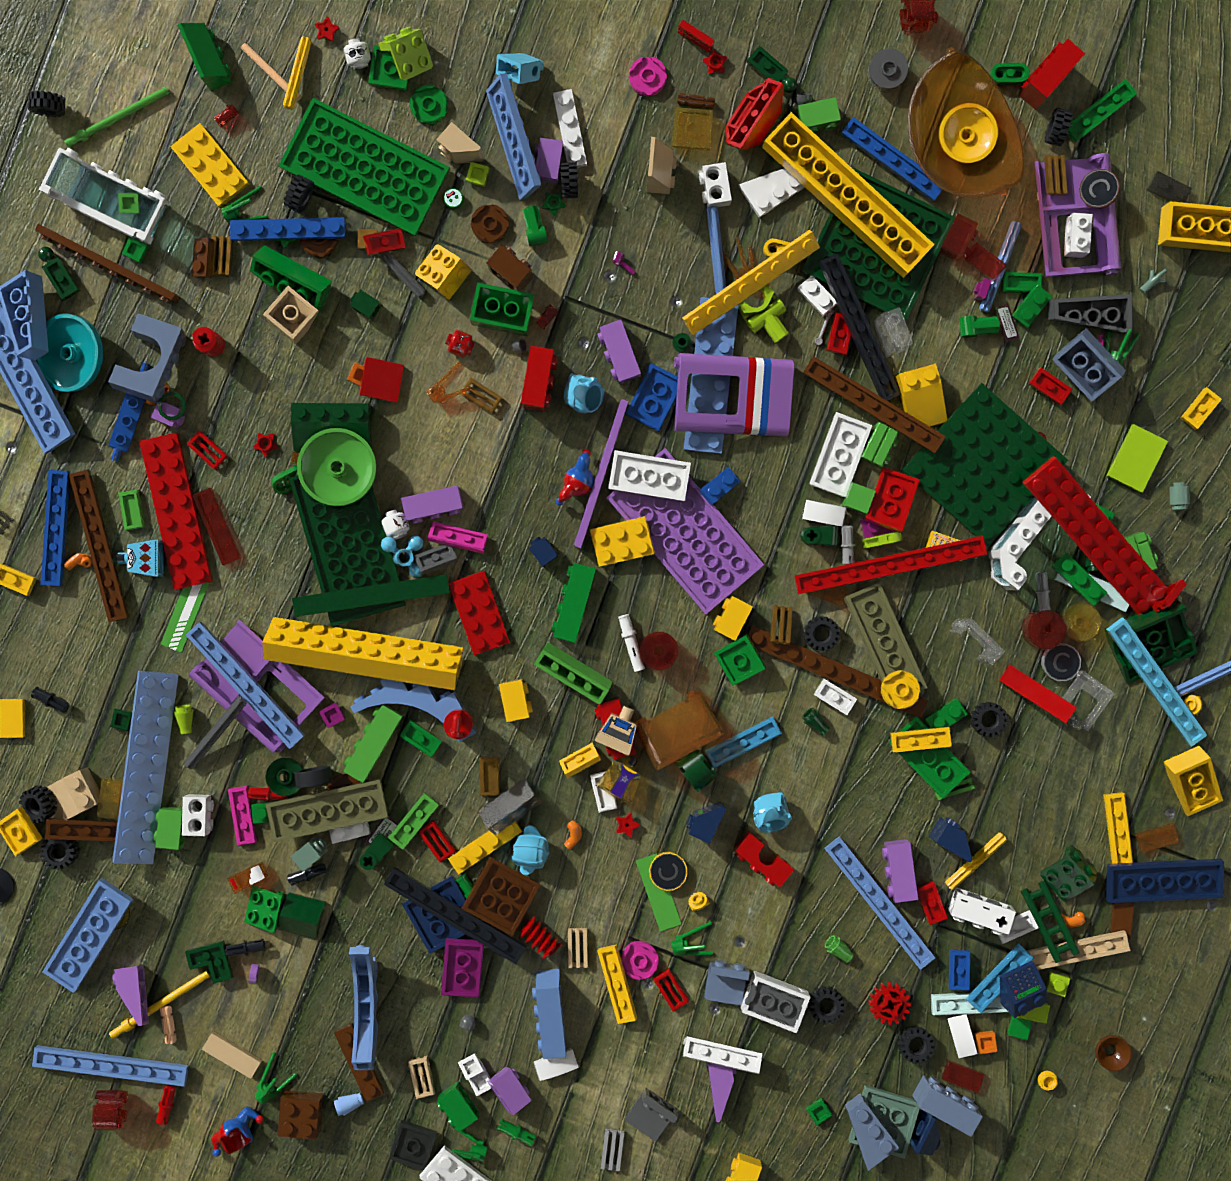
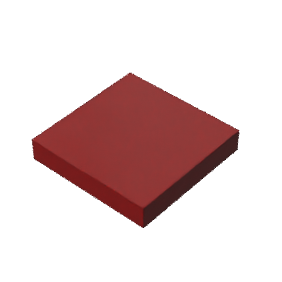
M365 357L359 395L397 403L404 365Z

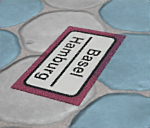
M1009 305L996 306L995 309L1006 341L1020 338L1011 316Z
M390 816L381 819L364 843L369 846L379 832L388 838L399 823Z

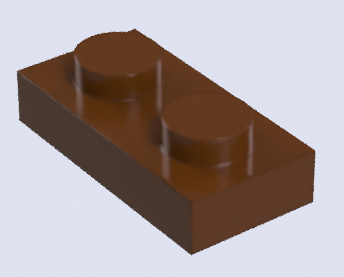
M209 237L194 238L192 277L211 278L214 239Z

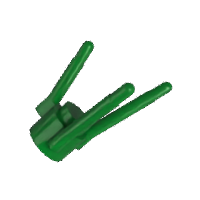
M259 186L233 203L221 208L225 220L229 223L230 220L268 219L267 215L239 218L242 215L240 207L250 203L252 200L249 197L260 191L262 187Z
M1132 329L1128 330L1118 352L1111 351V355L1121 366L1141 335L1137 333L1124 354H1122ZM1110 331L1107 332L1105 341V349L1108 352L1110 346Z
M712 922L703 924L682 935H677L676 940L671 941L674 956L713 955L714 952L690 951L705 949L706 945L688 946L687 940H683L712 925Z
M275 1052L272 1053L263 1076L256 1087L258 1090L254 1096L262 1104H267L270 1099H274L283 1088L297 1077V1073H294L275 1091L273 1085L277 1078H273L270 1083L264 1084L274 1061Z
M464 1130L460 1131L459 1133L476 1144L471 1145L469 1152L452 1149V1153L457 1154L462 1159L483 1162L487 1147L483 1146L484 1141L475 1138Z

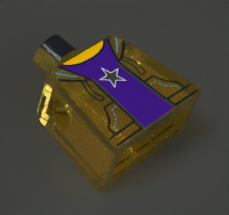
M628 756L624 764L614 761L595 786L623 803L631 805L641 779V775L634 771L638 760Z

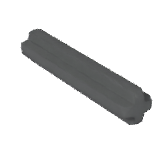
M385 252L381 256V259L418 298L425 295L426 290L390 252Z

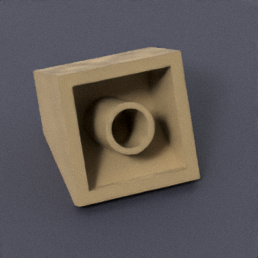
M452 122L436 139L441 156L448 162L452 160L455 164L483 162L484 160L481 147Z
M287 286L264 312L263 316L272 326L294 344H297L309 330L318 310L291 287Z

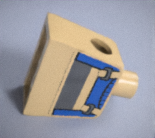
M623 706L620 715L611 713L597 734L595 741L629 756L637 727L636 723L630 721L634 710Z

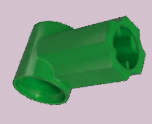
M529 206L522 209L529 247L548 243L538 206Z
M963 316L959 318L961 338L999 333L998 316L979 318L977 316Z

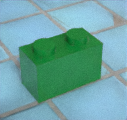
M458 1081L439 1094L437 1105L441 1112L447 1114L450 1125L456 1128L458 1132L478 1119L480 1112Z

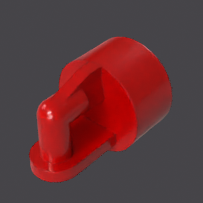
M464 709L451 711L444 719V731L453 739L467 737L474 728L473 716Z

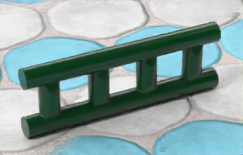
M1045 880L1038 883L1040 889L1029 893L1028 888H1025L1020 892L1054 962L1058 963L1062 961L1060 954L1071 950L1073 955H1077L1080 951ZM1044 896L1049 907L1038 911L1033 900ZM1053 914L1058 925L1047 929L1042 918ZM1062 932L1067 943L1056 947L1051 936Z

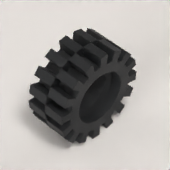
M31 91L28 94V110L41 116L61 117L65 115L66 99L62 95L49 91Z
M1060 108L1054 109L1047 125L1045 143L1062 146L1071 126L1072 111Z
M577 162L561 163L562 197L578 198Z
M297 174L287 187L288 191L285 193L284 206L297 213H302L306 206H308V201L311 200L314 182Z
M819 616L807 622L808 624L804 628L805 641L810 647L818 651H827L838 643L840 629L831 618ZM819 626H824L829 631V636L824 641H819L815 637V630Z
M993 702L979 703V706L976 705L974 707L975 710L971 712L973 715L970 717L972 721L971 726L974 727V730L985 737H996L995 735L1002 734L1001 731H1005L1006 728L1004 727L1008 725V722H1006L1008 715L1005 714V709H1002V706ZM987 712H992L996 717L995 724L990 727H986L982 722V717Z
M42 785L26 790L20 796L19 804L23 806L33 823H40L52 817L57 810V807L54 806L57 804V801H53L55 796H51L52 791L47 790V787H42Z
M44 840L42 843L44 845L40 846L42 852L39 854L44 857L41 861H46L45 866H51V869L57 868L59 870L73 864L74 860L78 858L76 854L79 853L80 849H76L79 844H75V840ZM56 844H61L65 847L66 855L63 858H57L54 855L53 848Z
M822 986V989L819 990L817 988L815 993H811L812 997L808 1004L814 1019L818 1020L819 1023L822 1024L824 1022L825 1025H829L828 1022H831V1024H834V1021L836 1019L839 1021L840 1015L843 1016L844 1001L836 989L833 990L829 986L828 988ZM823 999H831L833 1001L834 1007L831 1011L823 1012L820 1010L819 1004Z
M907 1027L908 1030L905 1031L904 1029L902 1031L903 1034L899 1035L900 1041H897L899 1051L906 1060L911 1061L913 1064H916V1062L922 1064L923 1060L927 1062V1058L933 1056L931 1052L935 1051L933 1037L922 1027ZM913 1038L922 1039L923 1047L920 1051L914 1052L910 1050L909 1044Z

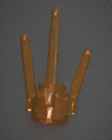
M739 237L736 238L743 264V267L738 269L739 273L723 251V258L736 280L754 268L752 247L748 248L750 266H747Z
M460 361L436 384L426 390L427 395L434 403L439 400L442 404L446 400L472 389L467 387L444 396L446 391L441 384L461 365Z

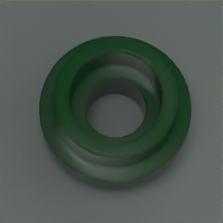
M685 333L677 334L672 341L674 349L678 352L688 351L692 344L691 338ZM680 339L685 340L686 344L681 346L679 345L678 341Z

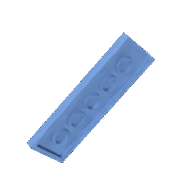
M502 73L489 86L486 93L519 200H524L541 185V178L539 173H537L535 158L531 153L529 139L524 131L523 119L520 117L518 103L512 92V83L508 79L507 73Z
M101 878L98 880L42 972L72 993H75L134 899L105 879Z

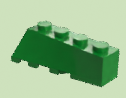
M265 245L252 257L250 272L268 286H274L278 289L279 294L287 286L291 287L318 310L314 321L317 319L329 296L331 280Z

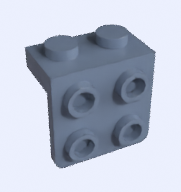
M721 960L710 961L704 994L705 999L741 1005L746 980H749L750 972L748 967L739 963L734 965L727 964Z

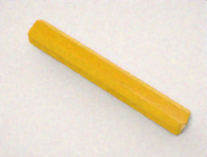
M302 36L300 39L283 102L284 108L289 110L294 109L311 47V39Z
M1002 833L995 835L972 857L971 862L967 861L946 880V885L951 890H954L1007 841L1006 837Z

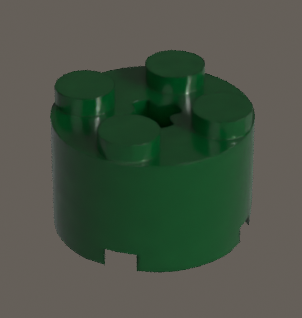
M696 746L674 761L697 792L718 776L717 772Z

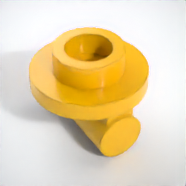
M1190 695L1183 701L1193 715H1198L1202 709L1201 696Z
M702 892L694 893L689 898V905L693 912L701 910L710 904L708 898Z

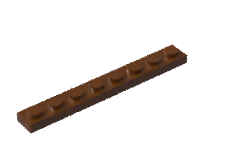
M37 224L35 231L41 234L39 238L49 243L52 240L57 242V247L68 252L70 249L75 252L74 255L84 261L88 258L92 260L90 264L100 269L103 266L108 268V273L117 278L121 275L126 278L125 282L135 287L139 284L143 286V291L151 295L154 292L159 294V299L168 304L171 301L178 304L181 297L40 224Z
M814 356L803 374L933 453H936L946 437Z
M87 469L69 474L108 622L129 618L91 472Z

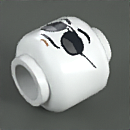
M359 38L349 40V45L344 47L348 66L353 67L354 70L368 67V63L371 61L368 44L360 42Z

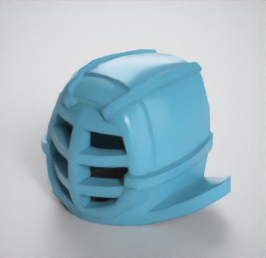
M571 373L565 386L564 400L567 405L577 412L592 413L603 402L605 388L601 387V384L595 377L589 378Z
M783 792L763 795L754 802L753 818L760 832L771 833L786 828L792 820Z
M528 825L524 829V834L518 836L513 846L512 860L516 865L520 866V872L523 875L531 874L535 869L543 868L550 854L549 845L546 838L541 836L536 827Z

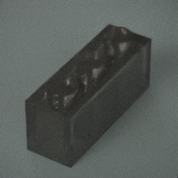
M524 778L515 783L506 792H502L495 800L485 804L478 813L487 829L494 835H497L541 804L542 801L534 787Z

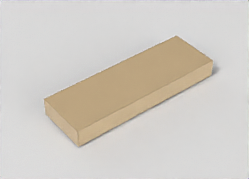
M214 1031L202 1048L203 1051L250 1079L262 1062L261 1059Z

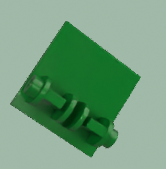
M252 885L244 922L274 934L276 928L279 927V915L285 900L284 892L277 891V893Z

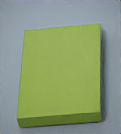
M1131 425L1106 476L1139 493H1143L1168 441L1139 426Z

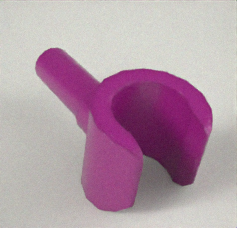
M616 251L612 258L613 263L624 267L633 275L635 271L623 262L625 255Z

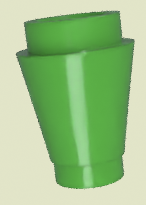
M833 935L825 943L827 952L839 959L849 962L853 958L854 954L840 937Z

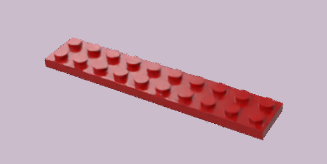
M1055 456L1022 482L1138 615L1148 611L1158 599L1162 600L1165 594L1170 592Z

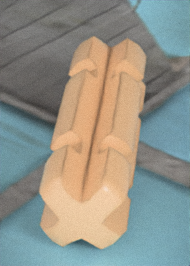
M170 1005L160 1008V1015L163 1016L161 1021L163 1033L166 1034L164 1037L166 1044H173L177 1041Z

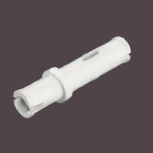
M629 614L619 616L618 619L622 629L621 636L625 639L634 672L643 670L645 667L635 636L636 630L633 629Z

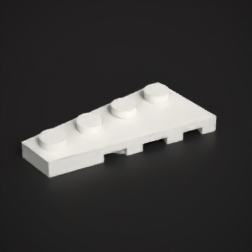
M785 168L738 185L759 218L805 188Z

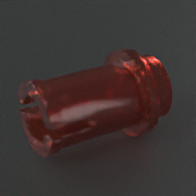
M233 104L230 106L226 105V109L213 117L221 128L234 117L238 118L239 112Z
M551 304L545 307L546 310L535 321L542 329H545L551 320L557 317L559 312Z

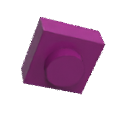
M984 278L980 283H976L973 293H975L973 300L982 302L986 298L992 280Z
M338 702L319 711L327 728L346 719Z

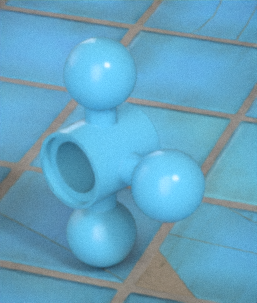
M385 537L382 540V549L393 553L392 557L396 565L408 566L409 573L414 578L422 576L417 564L413 563L412 553L422 548L423 540L421 537H410L406 549H398L396 541L392 537ZM402 552L407 556L406 561L403 563L399 560V555Z

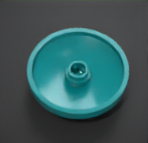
M72 314L56 315L46 322L49 352L38 358L36 362L50 387L64 392H77L88 387L99 374L103 361L101 338L95 327L85 318Z

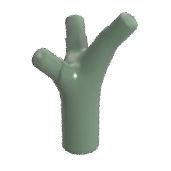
M1164 269L1156 276H1154V270H1151L1149 280L1139 290L1145 294L1156 284L1165 283V279L1160 278L1167 272V269Z

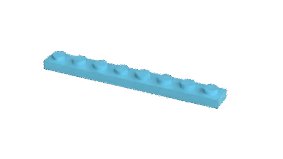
M1120 618L1106 629L1187 744L1192 747L1206 737L1205 731L1124 618Z

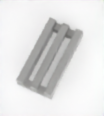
M605 1129L601 1169L605 1170V1168H608V1170L616 1169V1171H620L624 1131ZM609 1134H612L609 1163H605ZM616 1135H620L617 1164H613Z

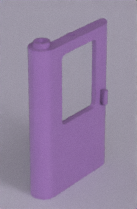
M238 620L237 624L221 643L257 682L267 671H270L306 704V708L293 721L299 727L325 697L288 663L263 660V640L241 620ZM207 658L195 666L188 675L225 710L230 707L237 697L241 696ZM248 703L236 716L235 719L272 753L276 751L280 753L286 747L285 743Z

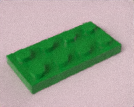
M915 716L899 732L928 728ZM947 747L897 752L942 799L970 773Z

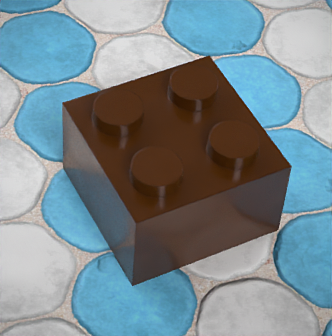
M500 245L486 262L488 269L510 289L523 291L533 279L531 265L524 259L520 261L510 247L507 246L505 248Z
M286 1090L280 1101L277 1136L316 1140L321 1131L324 1093Z

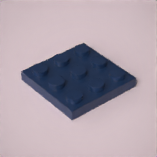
M453 874L429 887L461 907L466 901ZM410 900L402 903L429 954L444 947L446 938L458 939L465 935V933Z

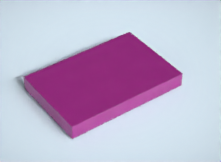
M446 938L441 995L479 998L484 951L483 944L476 940Z

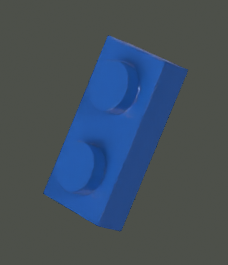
M727 467L701 488L699 492L712 505L735 487L740 480Z
M949 950L948 988L950 990H969L970 951Z

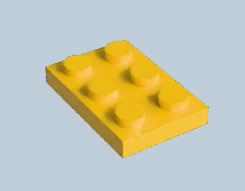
M646 516L590 529L599 567L655 554Z

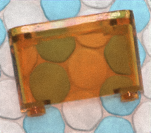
M695 689L687 693V698L684 701L651 719L643 717L635 722L637 724L636 733L656 770L675 762L724 734L701 690L697 692Z

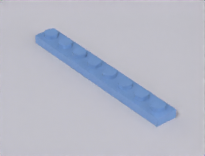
M199 622L186 634L189 640L232 687L246 699V702L289 749L305 736L301 729L203 622Z
M837 837L824 849L918 968L921 970L934 960V955L843 840Z
M39 1045L34 1048L32 1067L176 1086L186 1085L189 1065Z

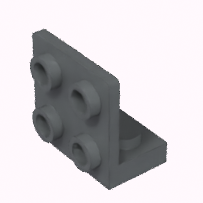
M645 1088L626 1115L625 1121L652 1140L657 1141L670 1121L675 1123L678 1118V1111L674 1106L648 1088Z

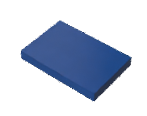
M651 363L625 415L659 432L677 398L678 376Z

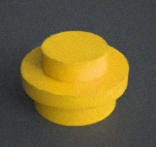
M1043 1071L1038 1076V1084L1042 1089L1050 1091L1057 1086L1058 1080L1053 1072Z

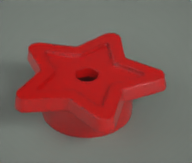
M326 17L323 22L315 23V27L318 29V40L324 38L331 42L334 41L335 32L339 30L338 25L332 24L329 17Z
M713 50L708 58H704L703 62L708 66V74H712L715 71L724 73L723 64L727 60V56H721L716 50Z
M261 433L257 434L258 440L253 448L261 450L264 457L268 456L270 450L278 449V446L273 442L274 433L267 436Z
M631 812L625 817H616L619 824L616 833L625 832L629 837H632L633 829L640 826L639 823L633 820Z

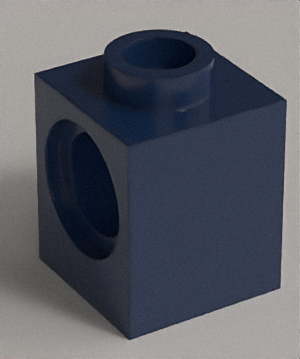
M537 537L530 543L532 546L529 550L542 567L558 557V554L545 537L542 539Z

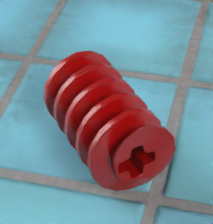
M199 327L194 330L192 339L196 349L210 357H216L223 353L225 342L221 335L208 327Z
M533 916L521 929L520 937L522 938L527 935L528 937L525 942L533 941L531 948L538 946L539 948L536 953L544 952L542 959H545L555 953L562 943L556 944V937L550 939L552 933L548 932L545 934L547 928L545 926L540 928V921L534 923L536 917Z

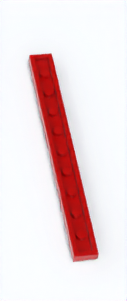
M979 536L794 576L799 595L987 555L984 537Z

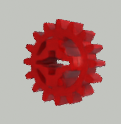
M888 981L887 986L880 983L881 988L874 987L875 994H869L873 998V1000H868L869 1005L872 1006L869 1009L871 1013H874L875 1019L880 1018L882 1024L886 1020L889 1025L892 1024V1021L899 1024L898 1019L905 1020L903 1014L910 1013L907 1007L911 1006L910 1001H907L910 996L908 993L904 994L906 992L904 987L899 989L898 983H895L894 986H892L890 981ZM889 991L896 992V993H898V995H897V994H894V995H893V994L889 993Z

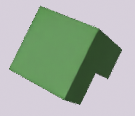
M851 483L841 506L852 511L855 510L867 514L876 491L856 483Z

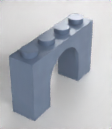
M138 313L131 332L135 338L159 346L161 348V358L154 368L144 372L133 371L115 365L108 382L115 390L157 403L164 394L166 381H169L171 378V369L179 359L180 348L186 343V335L181 327Z

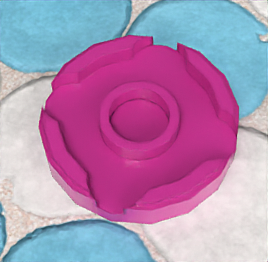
M641 57L631 66L629 81L633 90L638 94L648 97L662 91L666 85V68L657 58Z
M634 941L628 944L622 951L621 961L625 974L630 978L644 980L653 976L659 964L658 953L648 942Z

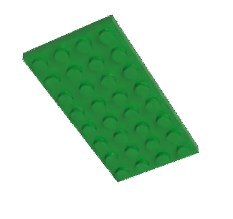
M312 98L278 165L279 168L294 176L299 174L312 180L314 186L399 229L401 228V230L414 237L417 236L450 171L449 166L315 98Z

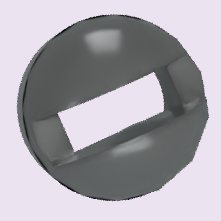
M811 93L797 94L798 105L812 102Z
M517 338L512 341L511 345H513L514 349L512 351L514 353L521 354L527 351V342L524 338Z
M467 1014L461 1019L459 1026L472 1031L475 1028L476 1020L474 1016Z

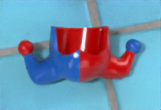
M584 450L583 454L578 457L576 465L566 472L564 487L559 493V498L556 499L558 506L563 505L564 501L569 500L572 496L584 495L592 489L594 479L589 470V457L591 455L589 450Z
M247 1106L236 1118L225 1121L219 1131L211 1138L214 1148L213 1156L218 1157L221 1155L220 1144L227 1154H232L248 1145L253 1140L252 1133L248 1127L249 1119L253 1118L258 1124H262L264 1117Z

